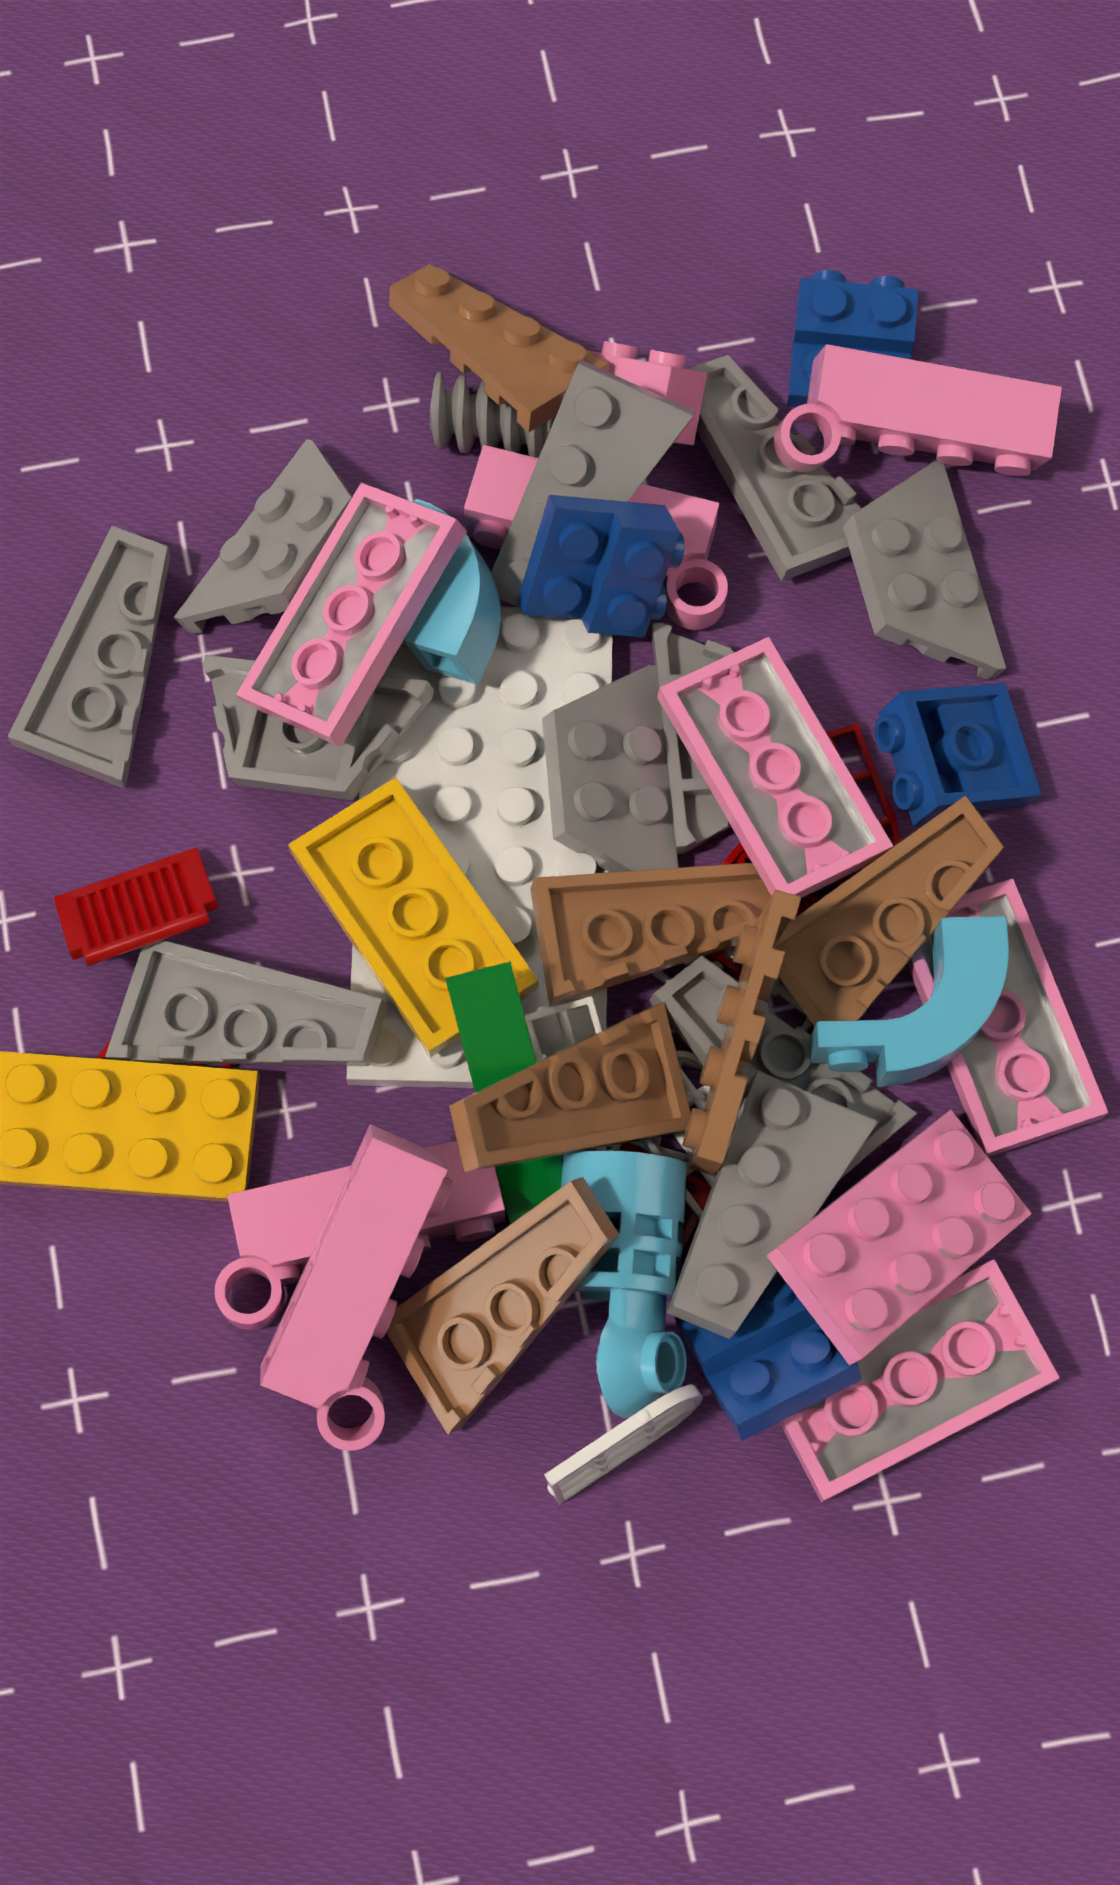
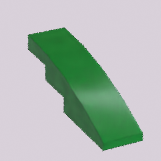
M511 961L445 978L475 1093L537 1063ZM561 1155L495 1167L510 1225L561 1188L563 1166Z

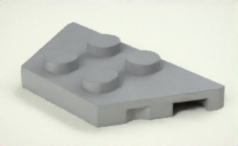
M305 440L270 489L266 490L257 499L253 512L238 532L225 542L218 559L174 616L188 633L196 634L203 632L206 619L224 615L231 624L252 620L263 613L273 615L285 612L353 497L341 478L332 469L325 455L312 440Z
M934 461L854 513L843 525V529L875 636L900 646H913L923 655L943 663L950 656L977 666L978 677L986 680L995 679L1006 669V665L943 463Z
M664 623L652 624L654 662L657 665L659 687L735 653L730 647L711 640H707L706 645L676 635L672 633V626ZM661 706L677 855H681L730 828L731 825Z
M205 655L203 662L205 674L211 679L217 706L213 707L217 728L224 735L225 745L222 751L228 777L238 786L353 800L428 705L434 693V689L427 680L382 676L343 745L339 747L252 708L236 696V693L254 665V660Z
M657 665L643 667L553 710L542 718L553 839L578 854L585 853L590 855L599 866L609 872L678 868L661 704L657 699L659 691Z

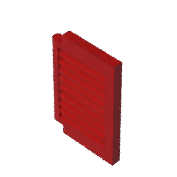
M197 847L53 897L71 958L76 960L84 957L87 966L210 923L207 913L219 909Z

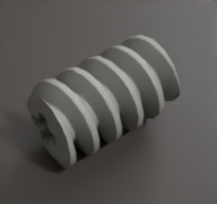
M442 372L436 373L430 406V431H432L436 449L445 450L455 434L461 453H469L476 439L479 438L481 449L483 445L498 448L500 442L503 441L505 450L520 454L523 446L526 444L529 456L539 458L555 417L528 432L516 422L517 410L508 402L498 405L484 393L485 382L483 380L476 393L470 394L466 376L459 375L452 390L449 391L445 389Z

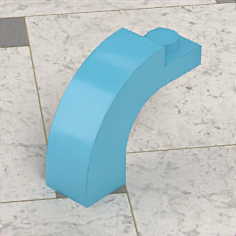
M419 499L414 501L416 504L450 516L428 502ZM466 534L403 641L426 670L478 685L489 664L498 639L501 622V604L498 588L490 568Z
M1006 916L941 918L931 936L934 970L931 998L916 1011L900 1018L888 1020L817 1021L810 1036L811 1063H828L829 1070L835 1072H854L866 1069L868 1062H876L877 1087L909 1083L926 1077L953 1061L978 1034L996 1006L1002 992L1009 959Z

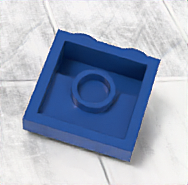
M834 270L818 271L811 278L800 277L795 305L786 406L798 407L807 404L813 360L826 344L911 359L915 342L919 289L905 288V283L893 276L877 277L870 284L846 282V277Z
M549 495L517 602L523 615L581 619L588 633L645 637L650 620H660L665 613L667 594L663 581L668 568L676 569L682 563L685 550L683 534L678 530L665 505Z
M1005 683L901 691L878 712L879 718L875 724V740L882 752H890L897 773L892 785L893 798L900 809L908 810L913 826L925 825L965 795L977 811L1026 806L1042 796Z
M778 1271L730 1339L674 1316L686 1352L741 1441L862 1380L858 1363L855 1362L849 1366Z

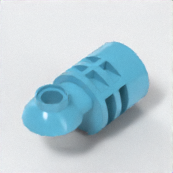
M574 1152L563 1156L561 1188L570 1181L583 1177L619 1233L618 1238L574 1291H583V1298L610 1301L609 1318L602 1331L596 1354V1372L603 1398L611 1411L626 1419L659 1399L663 1394L680 1388L685 1378L687 1364L684 1344L676 1333L665 1332L666 1302L671 1301L680 1277L687 1163L672 1157L640 1152Z

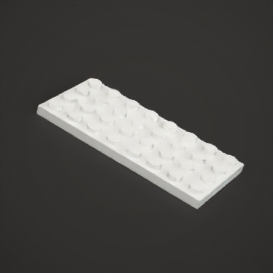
M501 607V622L496 646L478 685L426 670L406 643L402 642L383 676L427 680L434 689L433 697L360 790L359 800L396 777L539 980L538 988L520 999L523 1012L527 1014L536 1011L539 1007H549L530 891L534 878L609 873V871L599 866L590 855L585 853L578 854L553 839L542 718L553 710L612 683V635L588 633L581 619L523 615L519 607ZM353 945L351 991L381 998L389 1005L369 1066H347L346 1079L348 1085L474 1088L461 1038L430 1058ZM607 988L575 998L579 999L592 995L602 1031L605 1030ZM588 1004L566 1010L575 1043L596 1034ZM556 1013L532 1020L542 1056L546 1054L549 1057L566 1049Z

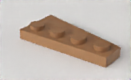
M431 264L390 286L389 307L431 345L443 344L450 350V362L463 374L473 371L485 382L484 393L495 403L502 405L508 402L517 410L516 422L528 432H531L557 415L577 364L581 360L609 372V362L585 350L580 344L565 339L540 325L536 320L516 312L496 301L489 294L476 290L449 275L445 270Z
M966 795L798 915L795 920H791L780 936L776 949L784 951L785 955L778 978L814 1027L817 1021H858L931 936L940 919L948 916L1003 851L1004 846Z
M753 863L535 877L530 891L549 1007L697 959L700 956H706L736 946L743 925L746 924L754 927V924L771 898V894Z
M775 889L754 927L744 924L741 929L733 956V962L743 964L738 986L735 987L727 984L716 1019L717 1023L727 1025L721 1048L710 1046L700 1076L699 1084L710 1087L704 1110L693 1108L684 1134L682 1146L693 1149L688 1166L689 1169L714 1175L724 1162L748 1080V1075L742 1073L745 1062L750 1063L754 1056L766 1019L764 1018L765 1012L759 1011L762 1000L767 1001L774 981L778 978L785 955L784 951L776 949L777 941L790 921L795 920L801 900L800 896Z
M664 1002L639 1012L449 1105L464 1173L679 1134L686 1131L691 1115Z
M583 1177L572 1180L396 1307L386 1333L447 1435L463 1427L618 1238L619 1233Z

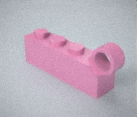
M826 344L813 360L807 404L794 408L781 421L775 431L774 448L781 462L788 468L798 472H810L820 468L834 455L839 445H853L855 440L878 443V450L890 455L908 456L914 454V450L937 454L936 460L947 465L968 466L974 460L995 464L994 470L1000 474L1027 476L1031 471H1035L1052 458L1062 387ZM806 421L817 426L824 438L822 453L806 455L798 451L790 438L791 425L796 422Z
M483 445L464 506V526L468 537L474 538L476 542L488 548H502L538 458ZM641 484L628 502L665 505L678 530L684 537L685 550L682 563L676 569L668 568L663 581L667 594V614L673 622L683 628L690 630L708 628L715 624L722 616L728 592L725 574L716 564L707 560L715 533L719 503ZM701 583L712 590L715 599L704 606H691L679 598L677 591L685 584Z
M371 1124L367 1129L260 1367L261 1386L315 1407L317 1425L322 1437L333 1447L345 1451H355L369 1446L378 1438L383 1429L385 1412L382 1395L375 1383L366 1377L369 1361L362 1359L372 1335L382 1339L388 1330L397 1306V1301L390 1299L392 1291L400 1275L410 1278L413 1274L425 1241L417 1238L428 1214L435 1217L440 1214L449 1196L453 1182L452 1179L445 1177L448 1168L443 1155ZM356 1395L366 1399L371 1404L373 1410L369 1419L361 1426L343 1428L336 1425L329 1418L328 1411L331 1405L343 1396Z
M457 1141L428 1147L427 1149L444 1156L448 1168L445 1177L452 1179L453 1182L442 1211L437 1217L428 1214L417 1238L425 1241L422 1252L431 1248L429 1240L455 1234L457 1242H468L494 1234V1225L505 1222V1208L495 1167L464 1173ZM351 1166L227 1195L241 1258L228 1264L219 1274L215 1284V1300L220 1311L230 1323L241 1329L256 1330L268 1326L280 1315L285 1303L284 1286L299 1281L301 1277L300 1271L304 1270ZM248 1274H258L270 1281L272 1291L271 1297L264 1308L252 1314L239 1313L231 1308L229 1293L231 1287L239 1278Z

